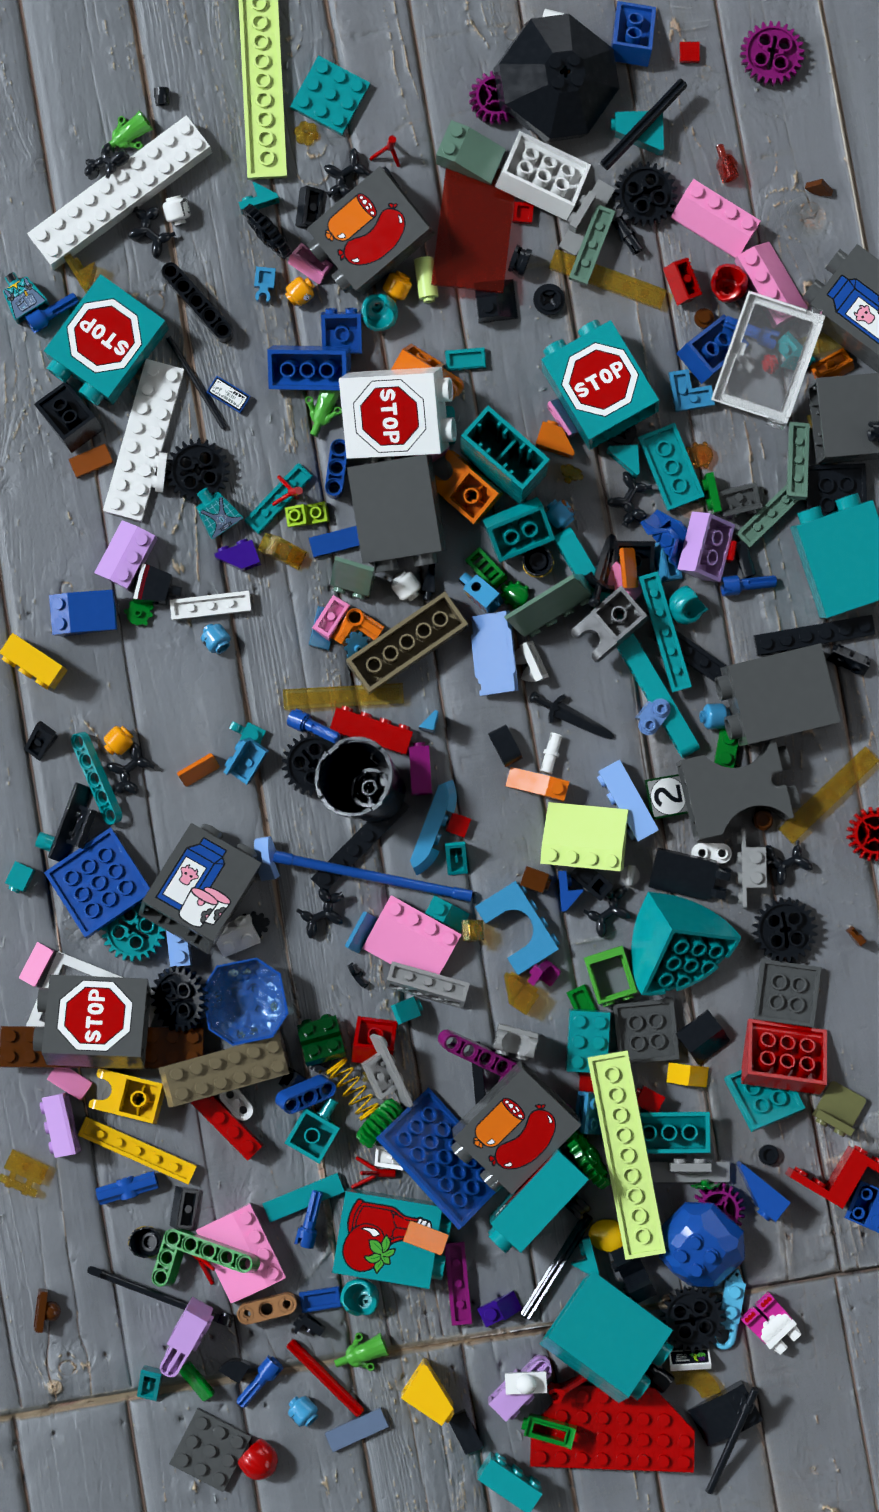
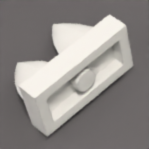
M528 641L521 644L520 648L515 651L516 664L528 663L521 679L528 682H537L548 678L549 675L534 642Z

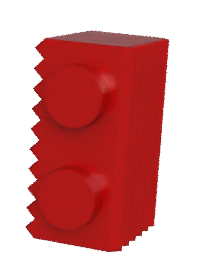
M689 258L672 262L663 268L677 306L690 302L702 295L701 288L697 284V277L693 273L694 270L691 269L692 266L690 265Z

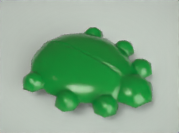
M510 580L508 585L503 584L501 586L503 593L500 596L506 599L504 601L506 605L510 604L513 609H517V607L527 602L529 586L521 585L520 581L513 584V581Z
M130 601V606L124 610L127 619L135 625H147L148 618L153 616L150 610L154 606L151 604H136Z
M708 1179L701 1180V1183L690 1186L695 1189L712 1190L715 1187L718 1188L721 1183L714 1184L715 1182H709Z

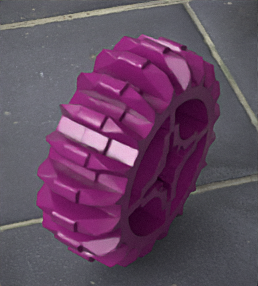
M490 71V77L485 73L482 74L483 80L477 78V84H472L471 88L473 91L469 92L471 97L469 104L473 105L471 107L472 112L478 111L476 113L477 118L483 115L482 122L484 123L487 119H490V125H493L494 120H497L498 125H501V119H504L506 123L509 122L508 116L514 117L508 112L505 113L503 110L490 111L492 108L500 109L499 100H492V96H498L497 88L490 86L496 85L494 72ZM482 91L485 92L488 98L484 105L481 104L479 99Z
M722 1183L720 1189L715 1187L707 1192L699 1189L702 1196L694 1195V1198L699 1200L698 1202L714 1203L716 1206L722 1205L721 1210L737 1225H742L738 1217L743 1219L745 1215L739 1212L746 1210V1207L739 1206L744 1200L743 1198L736 1200L740 1193L736 1191L731 1194L734 1189L732 1186L726 1191V1184ZM724 1194L717 1202L707 1200L711 1195ZM729 1197L734 1205L733 1216L726 1211Z

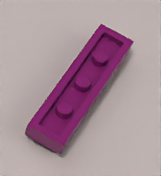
M465 1242L446 1243L445 1256L452 1326L472 1324Z

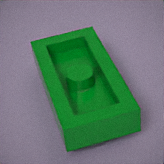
M714 472L706 473L702 480V487L704 492L707 491L709 499H706L707 509L712 511L713 515H717L722 512Z
M725 728L719 729L714 763L734 768L738 739L730 740Z

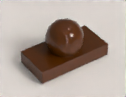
M41 1288L38 1289L33 1326L34 1331L37 1333H43L44 1320L49 1322L55 1321L61 1313V1308L56 1302H47L48 1291Z

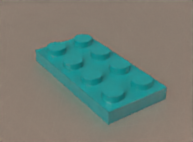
M675 423L637 438L667 512L705 497Z

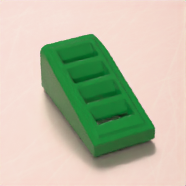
M480 547L465 559L477 575L495 590L507 580L506 574ZM482 555L483 558L476 565H474L473 562H475ZM486 562H488V564L480 571L479 568ZM491 568H494V570L489 575L485 576V574Z

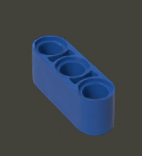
M342 439L334 440L330 446L325 491L327 496L332 499L340 498L344 491L348 463L346 447L345 451L341 454H337L334 451L338 445L345 447V441ZM334 465H341L343 468L337 474L333 473L331 469ZM332 484H337L340 487L337 493L329 491V487Z
M316 1075L281 1090L276 1095L275 1102L287 1114H294L331 1098L336 1092V1086L326 1076Z

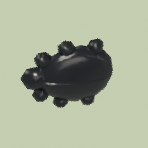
M252 911L250 914L252 924L261 938L262 931H268L266 926L270 924V920L264 918L263 913L256 915V912Z

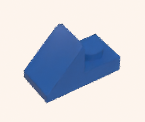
M558 871L561 912L568 910L584 889L568 891V887L572 886L571 875H567L566 871Z

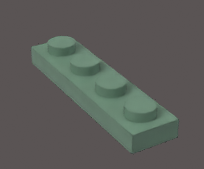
M598 204L596 205L569 275V280L585 286L588 285L616 211Z
M789 423L786 499H807L810 423Z
M787 484L735 534L741 541L747 544L748 548L799 501L798 499H786Z

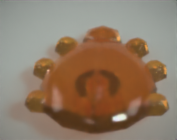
M706 441L699 445L697 442H694L692 448L686 447L690 461L695 469L699 467L707 469L709 467V463L713 458V452Z

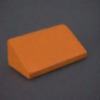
M844 348L809 366L815 379L843 376L855 368L853 359Z
M620 548L623 588H637L638 577L635 549Z
M210 753L177 772V775L187 787L219 769L220 765L215 756Z
M410 1220L403 1241L442 1256L449 1235Z

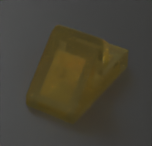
M70 253L64 259L84 292L87 293L93 284L97 266L93 262L83 268L78 257L73 258Z

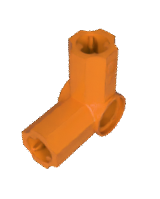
M353 608L347 612L331 638L341 645L347 646L346 638H350L349 634L351 632L359 630L375 640L379 637L385 626L361 610ZM352 612H358L361 615L358 623L350 621L349 616Z

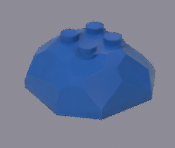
M685 1202L661 1225L666 1253L659 1254V1258L674 1275L690 1286H718L745 1260L744 1231L714 1203Z

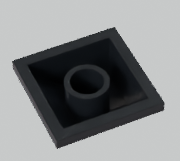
M513 279L474 284L478 323L518 319Z

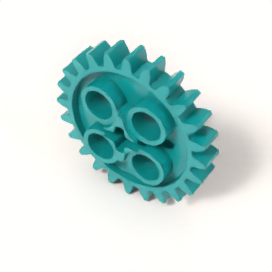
M141 903L129 910L135 911V918L128 921L126 919L128 913L126 912L101 929L106 931L101 938L108 939L104 945H111L109 952L113 953L116 951V958L123 955V961L130 957V961L134 963L135 957H137L142 962L143 955L149 959L150 951L156 954L155 947H162L159 940L166 939L161 935L166 930L152 923V928L149 931L143 930V924L149 920L139 915ZM119 920L125 921L132 927L136 926L139 931L149 936V939H145L132 932L129 928L120 924ZM124 928V935L121 938H117L115 936L116 930ZM140 938L141 946L133 948V940Z

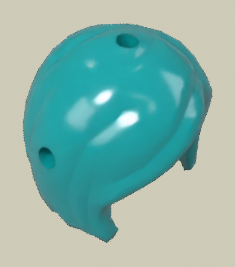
M386 294L369 295L362 304L361 315L367 328L374 331H385L396 324L398 307L395 301Z
M683 586L676 590L668 602L671 617L676 622L685 625L696 622L704 612L709 610L689 586Z
M356 1278L344 1285L340 1302L349 1314L354 1316L370 1315L378 1307L379 1291L372 1282Z

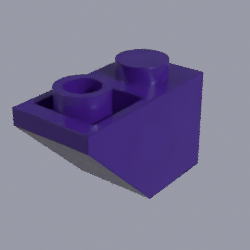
M247 538L236 542V546L230 548L229 546L219 548L217 553H214L218 561L241 571L262 565L253 541H248Z

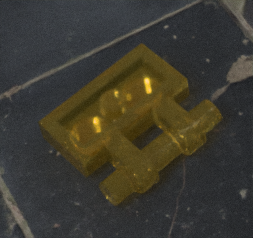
M12 1149L4 1166L5 1169L11 1172L9 1176L1 1173L0 1182L4 1183L5 1187H12L21 1191L22 1195H29L35 1198L38 1190L32 1188V1184L35 1182L41 1185L50 1166ZM17 1174L27 1179L25 1184L15 1180Z

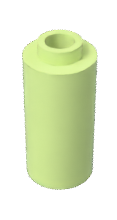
M431 256L414 259L419 300H423L424 303L435 302L439 295L434 258Z

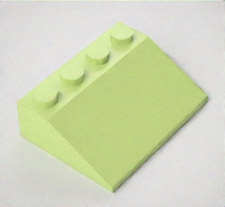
M548 802L540 864L611 871L624 870L629 809Z

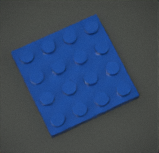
M111 827L85 844L84 849L79 848L44 872L86 939L141 903L150 889L145 878Z

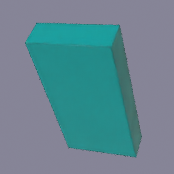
M485 347L445 351L447 371L486 368Z

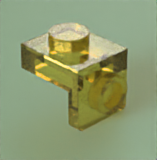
M462 920L463 941L477 942L485 940L483 920Z

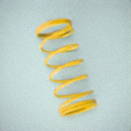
M345 1057L341 1061L336 1063L334 1066L329 1068L325 1073H327L328 1075L331 1072H333L330 1076V1079H333L351 1070L336 1085V1088H339L357 1079L342 1095L343 1097H345L363 1088V1090L354 1099L351 1100L349 1106L371 1096L355 1112V1114L357 1115L369 1109L367 1112H365L363 1115L359 1117L360 1121H362L369 1115H371L380 1106V1104L375 1103L361 1110L372 1099L373 1094H369L353 1102L367 1088V1085H363L347 1093L360 1080V1076L354 1077L346 1081L345 1083L341 1084L353 1072L354 1067L348 1068L333 1076L348 1061V1059H346L347 1057Z

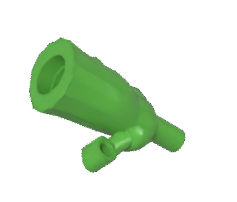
M140 110L128 122L125 117L120 116L117 128L113 130L112 140L108 143L114 148L125 149L131 147L140 150L144 147L142 142L132 141L153 130V128Z
M320 390L316 406L313 404L314 399L307 396L305 398L311 411L310 417L314 422L310 435L317 437L321 426L329 424L332 418L342 414V409L335 407L340 397V391Z
M361 1332L356 1333L352 1345L346 1351V1355L334 1360L336 1367L338 1368L349 1363L353 1367H364L369 1371H373L375 1368L374 1363H366V1361L389 1356L382 1334L379 1333L358 1345L359 1341L363 1339V1334Z

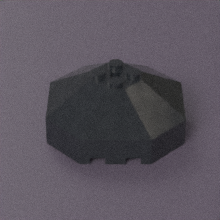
M570 14L531 18L524 24L517 37L512 41L505 54L493 68L500 109L505 113L511 114L519 124L527 130L534 132L544 143L582 138L587 135L620 89L614 49ZM563 66H565L567 70H570V73L567 75V78H565L563 74H560V71L563 70Z

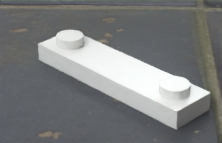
M249 591L169 600L172 621L252 611Z

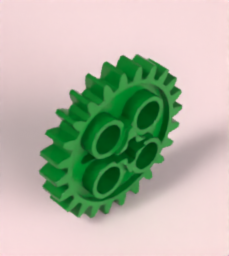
M576 1130L566 1140L567 1146L574 1155L575 1162L584 1174L586 1173L588 1179H591L593 1184H596L602 1190L611 1184L609 1171L602 1162L598 1150L589 1143L587 1138L585 1139L579 1130Z

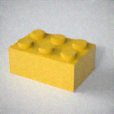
M14 633L10 635L0 650V654L3 655V661L14 668L18 665L20 667L18 671L30 679L33 676L36 677L35 682L47 690L49 687L55 690L68 671L65 667Z

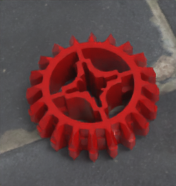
M869 807L868 814L862 809L860 810L862 817L856 813L854 818L857 821L849 820L853 828L847 827L846 831L852 832V835H847L846 839H853V842L849 843L848 846H856L852 851L854 854L859 850L861 851L859 858H863L867 854V861H871L872 855L875 861H879V850L871 851L865 848L870 842H875L879 845V830L877 831L878 834H876L878 835L877 838L868 839L870 838L869 834H871L869 831L879 829V824L874 827L865 821L867 818L879 819V807L876 808L875 813L873 808ZM860 825L862 826V829L865 832V836L861 842L858 838V829Z

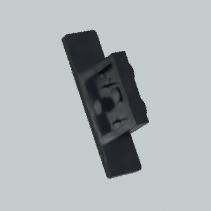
M77 782L74 784L48 858L60 862L68 856L72 845L84 849L97 811L86 807L92 792L90 787Z

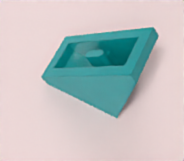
M638 444L609 446L606 453L636 479L640 473Z
M465 842L445 843L448 875L468 874Z
M144 1365L140 1373L137 1397L157 1401L163 1378L159 1368Z

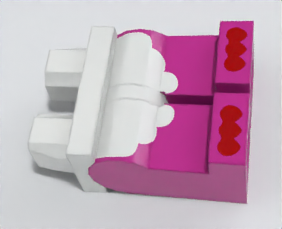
M767 1291L755 1305L769 1320H766L754 1306L748 1309L740 1319L769 1349L772 1348L781 1355L788 1348L781 1339L787 1334L795 1341L801 1336V1332L797 1328L796 1322Z

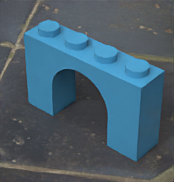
M514 881L476 905L475 908L485 924L509 910L523 912L529 917L533 926L531 940L525 947L507 957L511 966L519 975L559 950L557 945L560 943L554 933L552 935L548 933L546 928L549 925L543 916L539 918L535 911L538 908L533 900L528 901L524 895L527 893L525 887Z

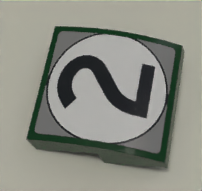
M679 774L644 780L653 820L688 814Z

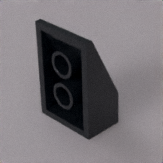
M63 382L34 403L35 407L71 453L103 431L95 415L67 382Z
M741 1380L688 1409L707 1446L730 1437L740 1415V1407L749 1395ZM756 1406L752 1413L748 1415L741 1432L763 1421Z

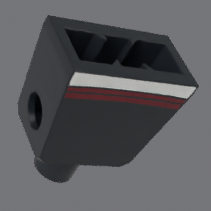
M142 563L133 595V602L136 604L166 605L168 596L180 599L182 587L172 585L173 577L171 574Z

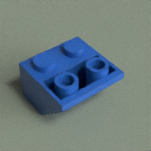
M860 1180L844 1218L879 1233V1188Z

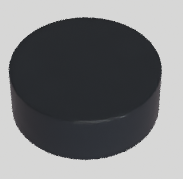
M766 1144L759 1149L758 1157L763 1164L773 1165L779 1159V1152L773 1145Z

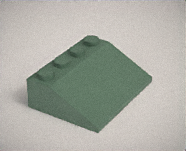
M572 574L505 615L504 618L524 637L530 635L532 638L541 633L540 628L545 625L550 627L557 623L558 617L562 615L567 617L575 612L574 608L581 605L583 607L587 605L593 591L583 574Z

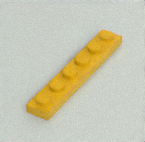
M87 1116L78 1133V1136L188 1185L197 1165Z

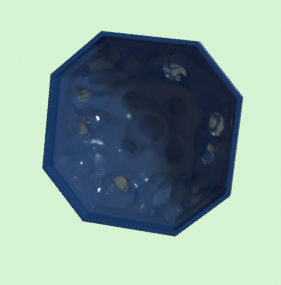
M259 958L217 965L205 982L206 986L203 990L209 992V994L205 995V999L209 1000L208 1003H205V1006L209 1009L205 1011L208 1030L232 1046L273 1038L289 1014L281 973Z

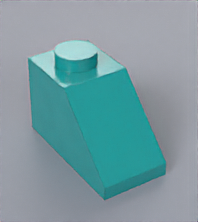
M435 895L425 914L460 932L470 915Z
M414 996L391 1005L398 1025L421 1016L420 1011L423 1010L420 999L415 1000Z

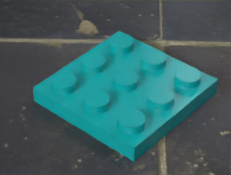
M318 55L295 96L290 109L343 136L368 91L370 82Z

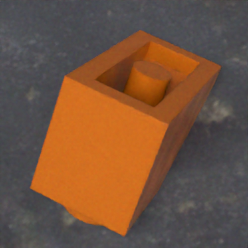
M543 421L535 446L539 449L573 459L575 452L563 428L558 426L559 423L555 421Z

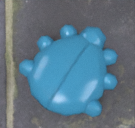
M351 632L349 634L350 638H346L345 642L348 645L344 647V650L348 653L346 655L347 658L368 645V637H362V632L358 634L357 632Z

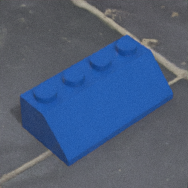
M272 345L267 349L269 389L340 391L339 378L351 371L350 346Z

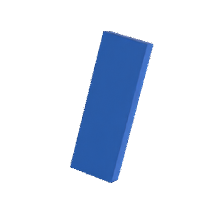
M357 526L309 538L314 558L360 546Z

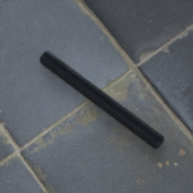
M679 79L601 160L600 164L604 169L609 170L687 88V83L683 79Z
M585 1213L584 1218L577 1222L521 1312L522 1317L527 1320L532 1319L593 1221L592 1216Z

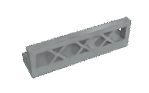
M392 961L385 987L463 1009L470 983Z

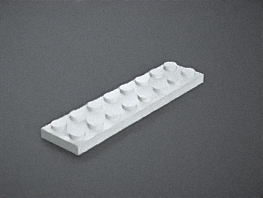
M149 359L145 360L103 508L104 512L139 522L143 521L152 489V477L156 475L157 468H154L155 456H159V452H162L185 372L183 368Z

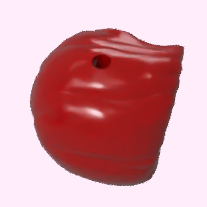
M723 264L715 269L711 279V289L718 300L724 303H731L745 295L748 288V276L743 269L735 264Z
M260 1438L239 1458L238 1465L250 1479L264 1480L275 1472L278 1455L266 1440Z

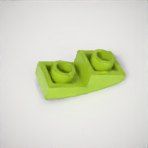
M325 501L285 507L287 527L330 522L328 506Z

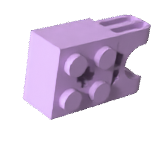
M194 1297L191 1298L167 1342L169 1347L160 1364V1371L163 1375L175 1377L190 1352L197 1350L203 1335L207 1333L214 1318L211 1315L214 1308Z
M538 1354L520 1371L515 1369L513 1372L546 1371V1379L551 1376L552 1368L549 1359L545 1355ZM504 1381L488 1397V1404L507 1422L509 1419L513 1420L520 1413V1407L523 1404L528 1405L535 1396L534 1393L528 1395H506Z

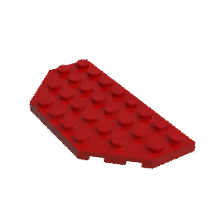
M580 1384L567 1392L559 1404L552 1403L541 1415L577 1426L572 1449L531 1438L530 1467L694 1473L695 1429L684 1420L679 1412L667 1402L655 1387H648L639 1400H635L630 1396L618 1403L595 1385ZM534 1423L533 1431L564 1439L566 1435L565 1431Z

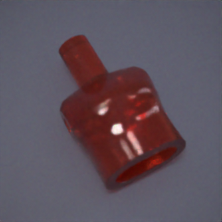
M719 144L716 146L719 156L716 168L722 183H729L739 176L737 170L738 162L731 154H726L723 144Z

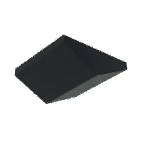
M615 541L614 563L616 561L620 563V548H634L637 577L654 572L655 541Z
M708 1009L676 1033L698 1065L730 1042L725 1031Z

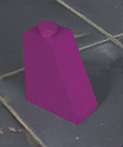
M425 742L413 743V747H409L412 796L432 795L429 745L425 746Z

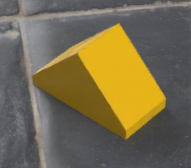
M668 1062L666 1082L685 1086L707 1087L709 1067Z

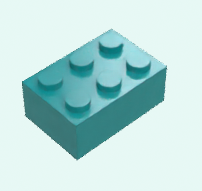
M538 497L482 519L499 562L555 540L546 512Z
M569 1009L566 1071L590 1073L588 1057L608 1054L610 1011Z
M490 1452L477 1471V1480L522 1511L531 1512L543 1495L541 1482L532 1475L530 1477L524 1475L523 1469L516 1464L512 1466L506 1462L507 1459L500 1453L496 1452L494 1454Z

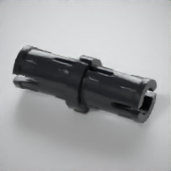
M619 216L612 221V225H614L621 236V241L626 243L632 255L640 253L639 250L642 251L644 248L635 237V231L629 228L623 216Z

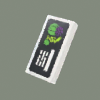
M694 1349V1352H691V1350L671 1351L668 1356L670 1371L711 1369L709 1349H702L701 1352L699 1349Z

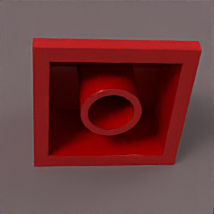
M358 1016L351 1062L363 1063L377 1053L370 1039L372 1034L380 1035L386 1039L388 1051L393 1056L397 1021Z

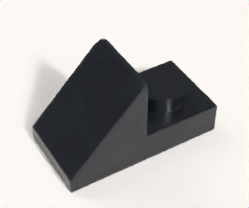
M39 721L31 733L24 750L40 761L58 736L53 729Z

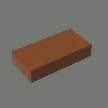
M106 444L69 459L76 478L114 463Z

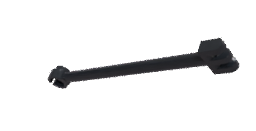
M90 1266L87 1269V1272L93 1276L185 1310L188 1302L99 1268ZM223 1311L221 1315L212 1312L211 1315L214 1317L212 1321L231 1328L234 1321L232 1320L233 1315Z

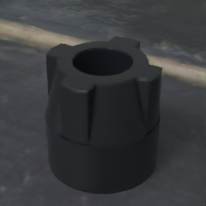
M168 87L154 88L156 106L170 105V90Z

